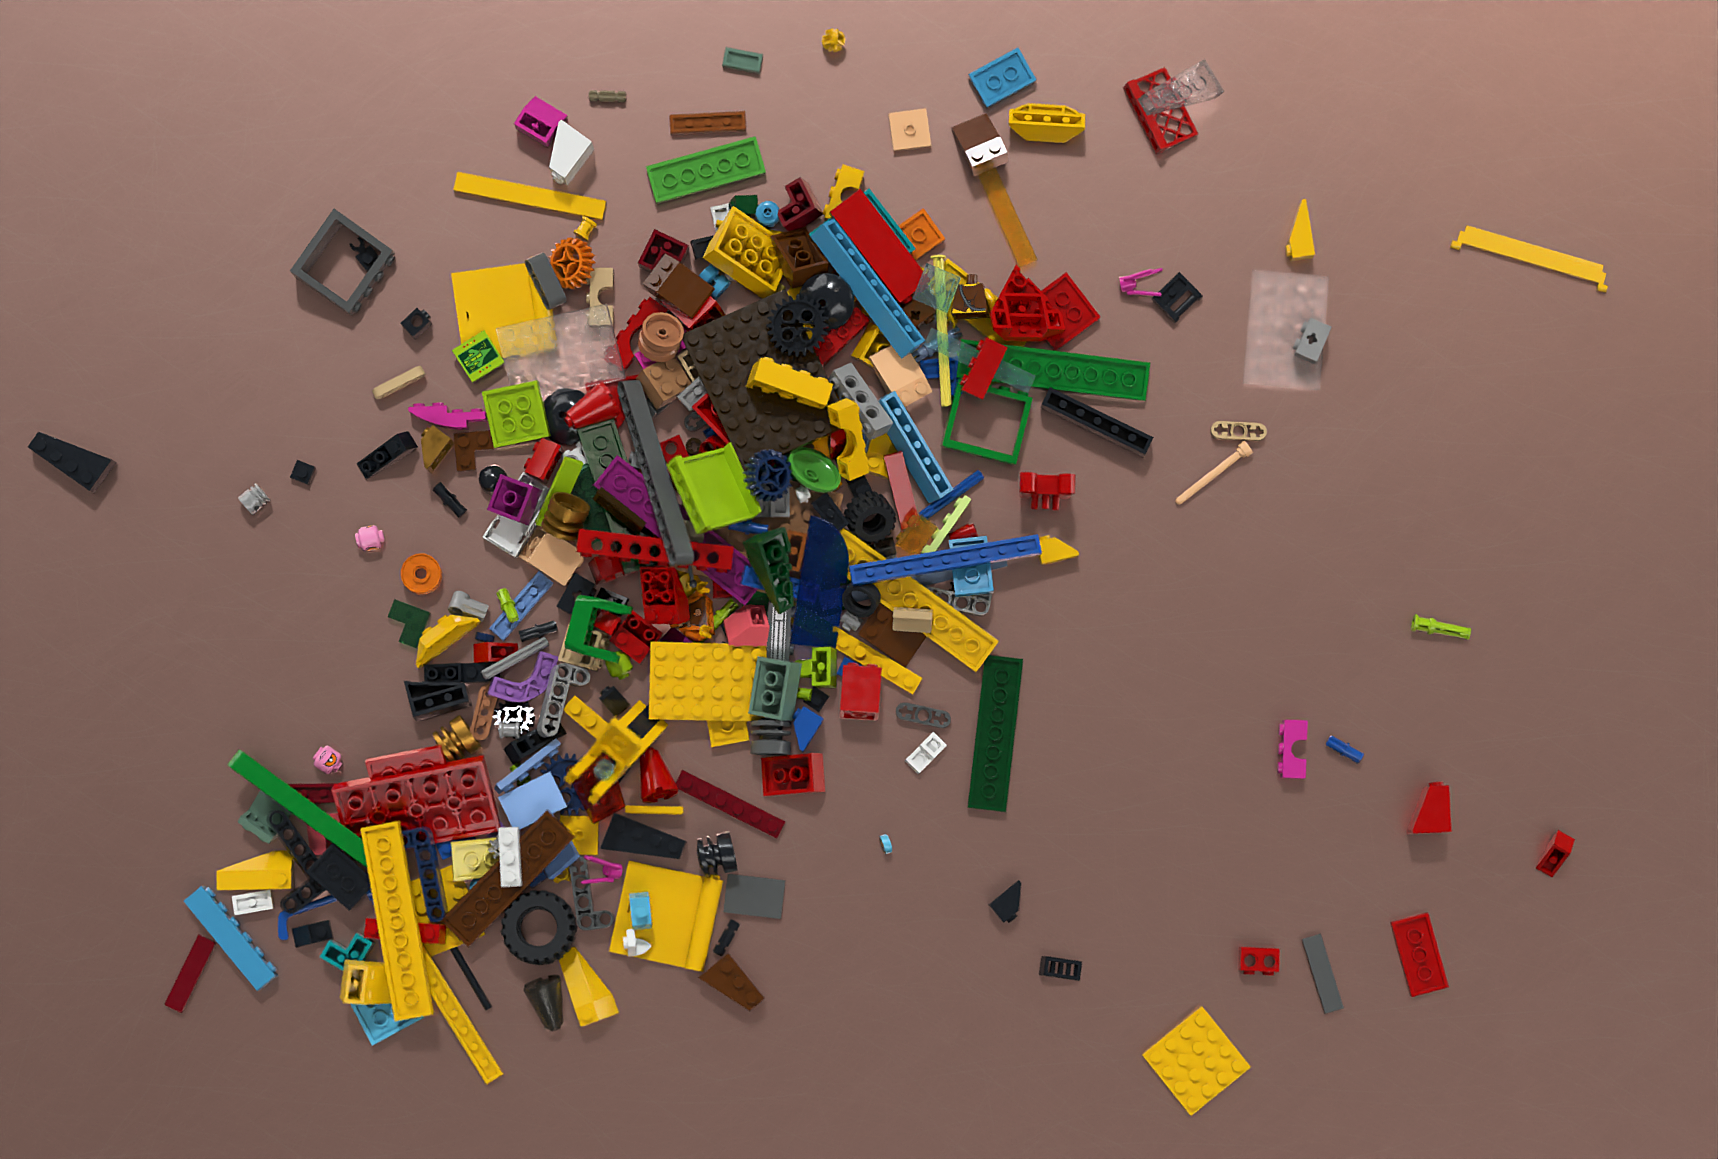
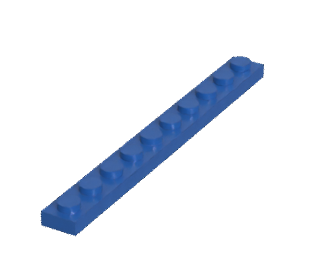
M1036 534L849 566L852 586L1036 556L1041 555L1042 550L1039 536Z

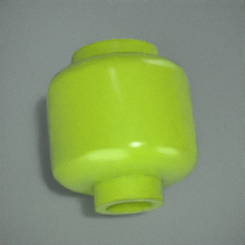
M618 650L615 653L620 656L619 663L606 660L605 665L612 678L618 677L621 680L630 676L629 671L633 669V665L629 656Z

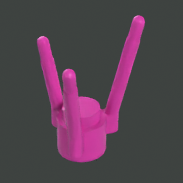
M1148 269L1129 276L1120 277L1122 292L1127 291V295L1161 296L1162 294L1159 292L1138 291L1133 288H1137L1136 279L1163 271V269Z
M584 856L586 860L604 865L602 872L606 878L582 880L581 884L613 883L614 879L621 877L623 869L621 864L607 862L592 856Z

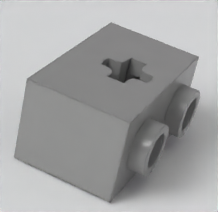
M1310 318L1308 322L1304 321L1300 330L1303 333L1301 339L1297 338L1292 348L1295 350L1294 356L1315 364L1332 327L1313 318ZM1310 336L1313 337L1314 342L1312 344L1308 343Z

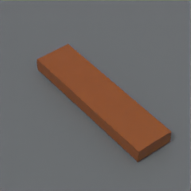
M745 111L670 115L671 135L746 131Z

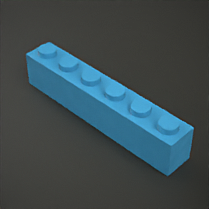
M893 391L878 399L893 421L887 434L897 451L903 452L905 464L928 503L936 501L954 490L897 393Z
M201 886L186 898L184 903L257 991L261 990L278 976L275 972L277 968L271 961L267 962L263 958L265 954L258 946L254 947L251 943L253 940L246 931L243 933L240 930V923L235 917L231 918L226 913L228 911L227 907L222 902H217L214 898L216 896L214 891L210 887Z

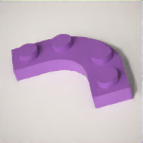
M539 651L534 670L528 679L518 683L493 676L487 695L508 702H525L537 697L547 689L551 670L557 665L559 657Z

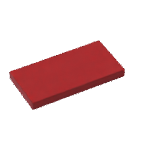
M1426 912L1390 922L1410 996L1415 997L1448 988V981L1429 913Z

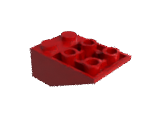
M640 567L645 624H681L690 620L688 599L675 567Z

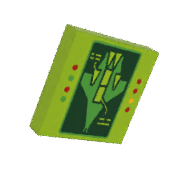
M485 330L452 350L472 383L505 363Z

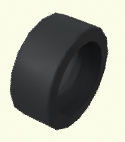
M851 582L842 594V603L845 609L852 615L861 618L869 617L873 614L881 601L879 590L873 583L852 586ZM852 591H860L866 594L871 601V605L864 606L857 603L853 599Z

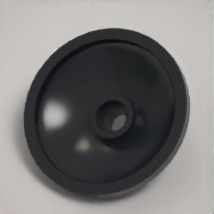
M821 273L812 276L803 284L799 292L801 300H803L805 295L808 297V302L814 299V306L820 303L822 299L825 300L826 305H821L819 311L825 310L826 312L822 317H828L829 319L824 322V324L829 325V328L824 329V331L840 328L850 319L854 311L855 299L850 285L838 275ZM806 312L803 315L805 321H810L813 317L811 312Z
M561 388L552 392L544 400L543 404L551 435L548 437L550 440L562 445H573L579 442L577 429L569 428L564 418H561V413H566L586 395L585 393L574 388Z

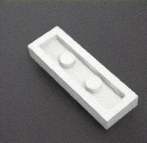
M519 827L498 828L501 887L521 886Z

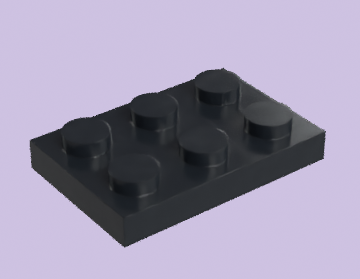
M333 843L306 871L307 874L349 911L371 888L369 875Z

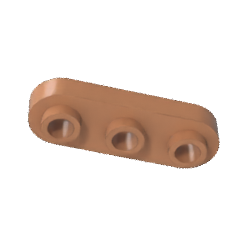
M485 684L480 688L471 723L470 733L478 741L488 738L493 715L495 714L494 709L498 698L486 696L490 684ZM483 709L488 710L487 716L482 715L481 712ZM478 728L484 729V733L482 735H479L477 733Z

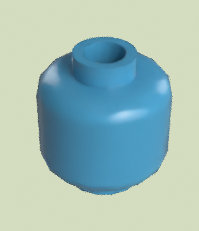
M764 201L756 208V218L760 225L773 227L779 222V207L772 201Z

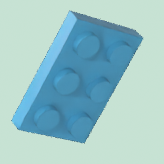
M1018 47L968 74L986 108L1037 80Z
M987 536L949 540V549L988 543ZM990 563L952 569L955 597L994 593Z

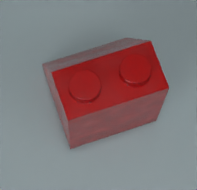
M709 296L693 319L661 301L662 305L668 309L672 316L681 322L687 331H691L726 315L711 296Z
M858 663L843 665L840 718L878 721L881 667H878L876 664L859 666Z
M1444 782L1429 783V786L1423 787L1408 825L1407 834L1452 832L1449 785H1444Z

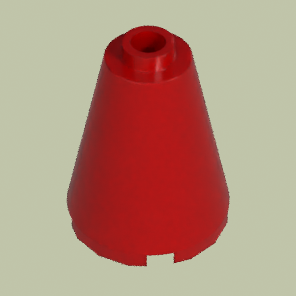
M601 382L595 385L565 413L566 417L564 420L569 428H582L616 418L620 415L618 405L615 399H611L609 395L611 392L605 384Z
M649 747L640 757V788L643 803L658 802L659 798L663 797L666 800L679 793L678 786L662 756L653 747Z

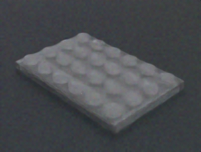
M1263 270L1252 271L1243 383L1320 390L1323 349L1317 362L1312 364L1294 356L1295 350L1292 348L1296 339H1301L1303 333L1300 330L1304 321L1308 322L1310 318H1313L1325 324L1329 277ZM1310 336V337L1308 338V340H1309L1308 343H1309V344H1312L1314 341H1313V337Z
M607 304L496 328L510 386L538 380L541 395L544 397L595 386L601 382L604 384L626 378Z

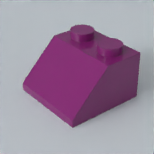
M500 474L487 510L529 526L542 490Z

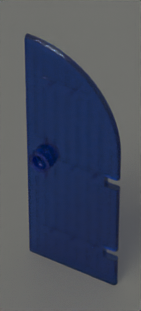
M810 516L790 644L836 648L838 632L833 631V626L839 627L843 606L842 594L845 588H840V583H846L849 554L846 542L839 530L827 520L817 516Z

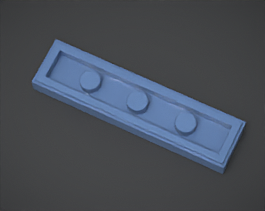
M538 571L513 600L516 604L515 609L519 620L513 623L509 622L506 613L503 611L489 629L502 641H505L554 583Z

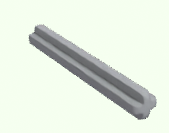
M545 637L540 638L482 670L483 677L489 679L548 647L547 639Z

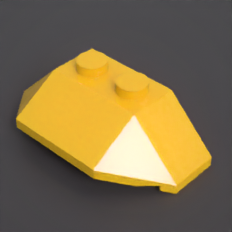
M1027 103L1009 110V126L1026 141L1065 143L1085 130V114L1079 113L1066 105Z
M444 615L441 617L435 627L432 628L430 626L422 632L423 636L419 638L416 666L419 669L424 667V665L428 664L480 625L481 621L478 618L457 615Z

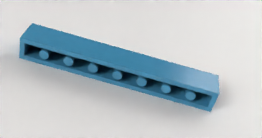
M835 218L822 224L811 235L816 245L839 276L850 285L855 297L901 359L914 352L925 342L923 336Z

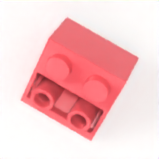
M744 605L724 620L723 624L728 645L767 646L770 626L764 605Z

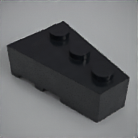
M404 681L412 715L416 722L472 706L465 683Z

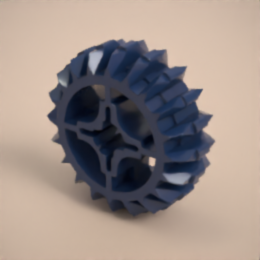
M772 449L768 451L761 450V452L754 453V457L749 458L751 464H745L748 471L743 472L747 475V478L743 481L748 482L746 489L751 490L750 494L752 496L756 495L757 500L762 499L764 502L769 500L776 501V499L783 498V494L788 493L787 488L792 487L789 483L790 480L794 479L790 476L792 470L789 469L792 463L786 462L787 457L781 456V452H775ZM767 460L774 462L777 467H771ZM761 484H766L770 491L764 490Z

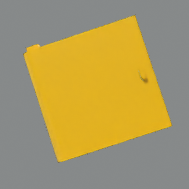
M525 263L451 273L461 344L485 330L502 358L559 349L553 309L548 310L544 306Z
M628 861L609 952L628 956V949H624L623 937H627V929H632L629 894L648 892L652 928L634 931L635 938L647 941L651 944V947L645 953L632 957L704 972L723 880H720L718 875L710 874V877L705 878L695 874Z

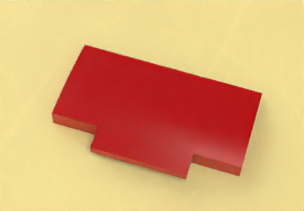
M442 745L366 759L365 764L369 777L333 784L331 789L341 824L361 839V828L400 821L401 831L419 827L430 828L433 832L435 844L498 832V828H501L484 755L446 762ZM423 831L419 832V839L421 841H426L427 839ZM402 835L403 843L406 845L408 839L405 835Z

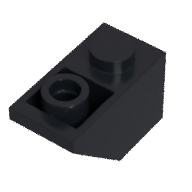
M607 686L600 692L602 696L599 699L616 718L630 706L628 701L614 686L611 688Z

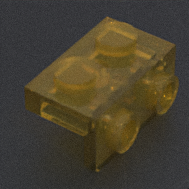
M921 513L916 516L912 515L907 522L909 525L905 531L901 530L896 537L897 543L895 545L901 547L910 555L919 554L938 528L936 524Z

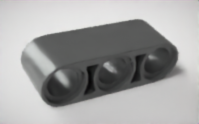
M542 252L526 259L525 266L546 309L550 310L566 303V295L545 253Z

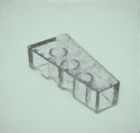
M1204 59L1146 92L1137 100L1146 115L1149 116L1215 99L1224 90Z

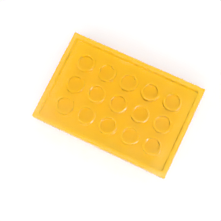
M650 641L648 719L754 721L765 718L748 714L757 657H766L767 646L754 647L747 645L733 646L728 645V643Z

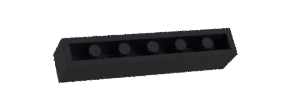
M1051 387L1040 407L1142 457L1145 456L1154 438Z

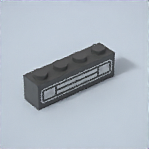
M769 599L768 623L770 627L766 658L789 661V656L793 655L794 644H790V636L794 637L795 625H791V617L795 618V606L782 614H778Z

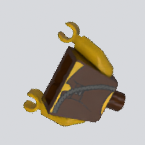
M966 275V284H958L956 290L952 291L946 300L947 327L949 326V321L953 322V328H955L959 319L990 318V312L997 299L984 284L977 283V275Z

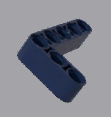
M428 827L403 830L402 835H405L408 839V843L404 845V848L414 847L427 916L431 921L439 922L445 918L448 913V907L433 832ZM420 831L425 832L427 836L426 841L419 839ZM424 850L430 853L429 860L423 858L422 853ZM428 869L434 872L433 879H429L426 876ZM431 889H436V890H437V892H438V897H437V898L431 897V895H430V890H431ZM434 908L441 910V917L434 915Z

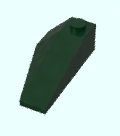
M785 527L756 534L744 541L743 545L748 561L777 613L782 614L794 607L793 583L790 581L789 570H792V563H789L788 552H791V545Z

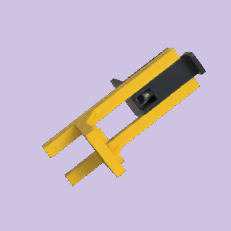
M639 700L620 720L614 717L588 753L569 771L564 779L571 784L593 763L607 775L591 791L593 794L588 800L595 804L614 783L619 784L635 762L661 736L668 724L664 720L648 719L649 704L646 706Z

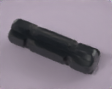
M731 919L727 924L728 928H725L718 940L719 944H716L713 952L719 956L724 955L725 947L729 946L735 935L734 931H737L740 926L735 920Z

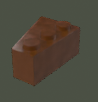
M729 953L698 977L749 1011L765 999Z

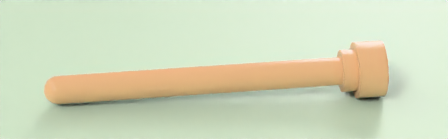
M1245 441L1240 443L1234 454L1177 497L1176 503L1180 505L1241 457H1249L1253 453L1249 445Z

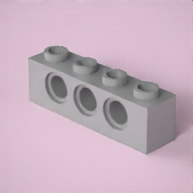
M849 363L833 370L828 379L833 384V389L839 396L840 401L847 398L856 402L859 406V418L863 427L862 433L866 435L869 441L886 434L891 428L893 421L853 364Z

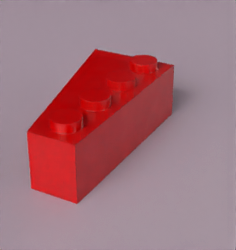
M657 546V549H658V552H659V555H660L661 550H660V548ZM598 555L588 563L596 585L613 581L621 575L627 576L632 574L624 575L619 557L612 556L611 560L600 559V555Z

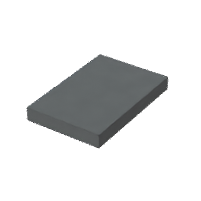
M728 874L723 912L781 919L786 880Z

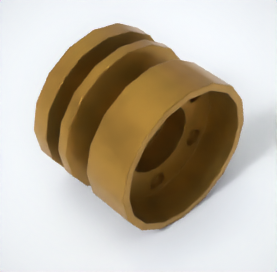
M553 493L548 505L549 510L546 511L541 523L542 528L550 535L567 541L578 540L579 529H583V522H585L590 511L589 504L569 493Z
M461 715L449 721L452 728L450 732L445 727H440L444 734L443 737L438 731L432 733L436 745H442L444 756L448 761L457 760L456 755L460 759H465L462 752L465 749L471 755L482 749L479 741L475 740L470 733V727Z

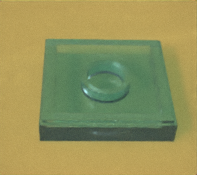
M926 263L913 299L947 313L961 277Z

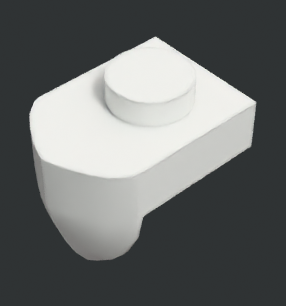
M627 929V937H623L624 949H628V957L638 956L649 950L651 944L645 940L635 938L634 929Z

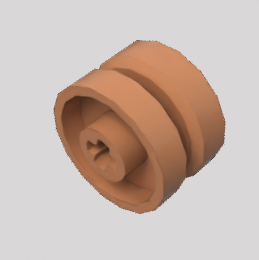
M659 312L649 315L643 322L637 344L640 352L646 358L656 362H667L673 359L678 353L683 339V326L676 317L668 313Z

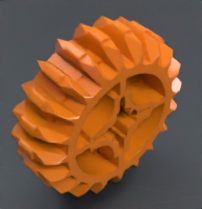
M571 237L567 238V240L563 239L561 243H555L556 249H551L553 254L548 256L551 259L550 264L562 288L575 289L576 287H582V284L587 283L586 278H592L590 272L595 271L592 268V265L596 263L592 260L595 255L591 253L592 248L585 241Z

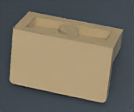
M894 607L893 630L931 633L933 610Z

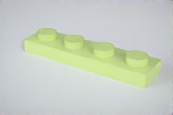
M965 495L963 499L960 497L953 505L956 509L952 515L950 513L946 515L942 521L945 525L941 530L937 528L931 537L934 541L930 546L926 544L920 554L937 551L971 502L969 497Z

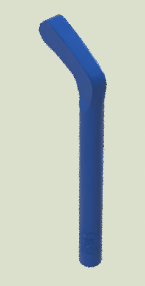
M332 895L309 902L296 913L290 914L282 911L278 917V937L282 940L289 938L287 919L289 917L336 902L337 900Z

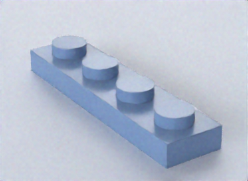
M557 738L498 782L494 788L498 794L503 791L507 793L514 787L513 783L518 779L521 782L528 777V772L531 769L537 770L544 764V759L548 756L549 758L554 757L559 752L558 749L561 745Z

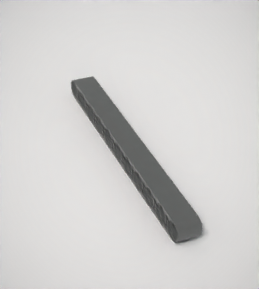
M639 380L619 381L617 386L619 399L668 560L672 566L691 565L694 559L693 550L641 382Z

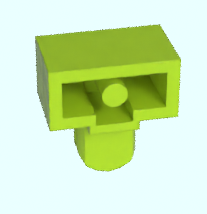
M812 647V659H798L795 661L802 663L800 677L812 678V686L816 688H836V649L832 647Z

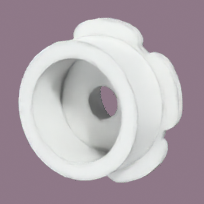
M800 485L799 488L795 489L797 498L800 503L805 501L808 503V498L811 497L808 488Z

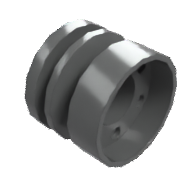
M773 718L751 721V726L760 727V730L751 731V734L759 736V740L751 741L750 754L791 755V742L782 740V736L791 735V731H783V728L791 727L790 721Z

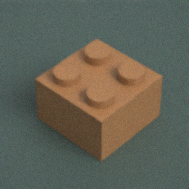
M675 357L667 362H656L643 369L636 378V380L641 382L644 392L656 410L678 399L677 396L692 383Z

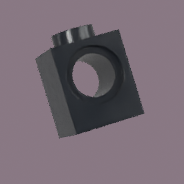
M416 308L401 322V325L416 340L432 325L429 321L431 316L424 309L420 311ZM416 318H421L422 324L418 327L413 326V321Z

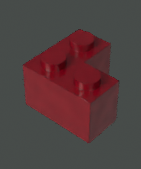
M799 177L784 186L792 202L778 210V217L786 230L791 231L802 228L824 215L809 183L803 178Z
M654 229L638 261V266L652 272L665 254L683 264L690 250L689 245Z

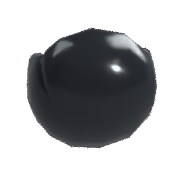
M489 465L480 471L479 483L486 494L493 495L500 474L507 476L502 467Z

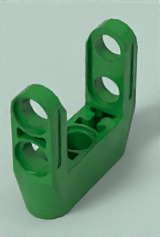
M578 595L565 639V648L580 654L619 663L620 656L615 652L589 646L598 608L626 615L632 614L633 607L596 597Z

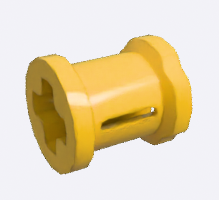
M583 216V221L573 233L581 239L588 241L589 234L593 228L597 227V224Z

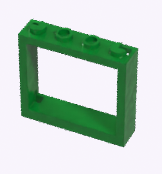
M957 379L940 446L1016 465L1033 398L1028 397L1029 393L1023 391L1013 393L1010 392V388L999 386L998 389L991 387L992 384H990L987 393L1025 402L1012 455L950 440L962 392L961 379Z

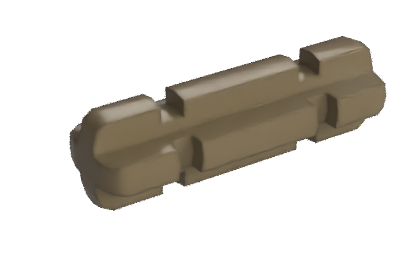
M590 90L589 100H600V102H615L617 100L618 102H625L626 92L618 91V93H615V91L600 90V92H597V90Z

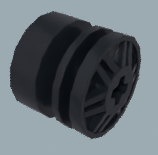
M729 831L718 833L716 836L717 843H713L710 836H706L708 845H704L702 837L697 838L696 851L699 865L704 872L705 878L710 877L709 868L712 867L715 876L718 875V866L721 865L725 873L738 871Z

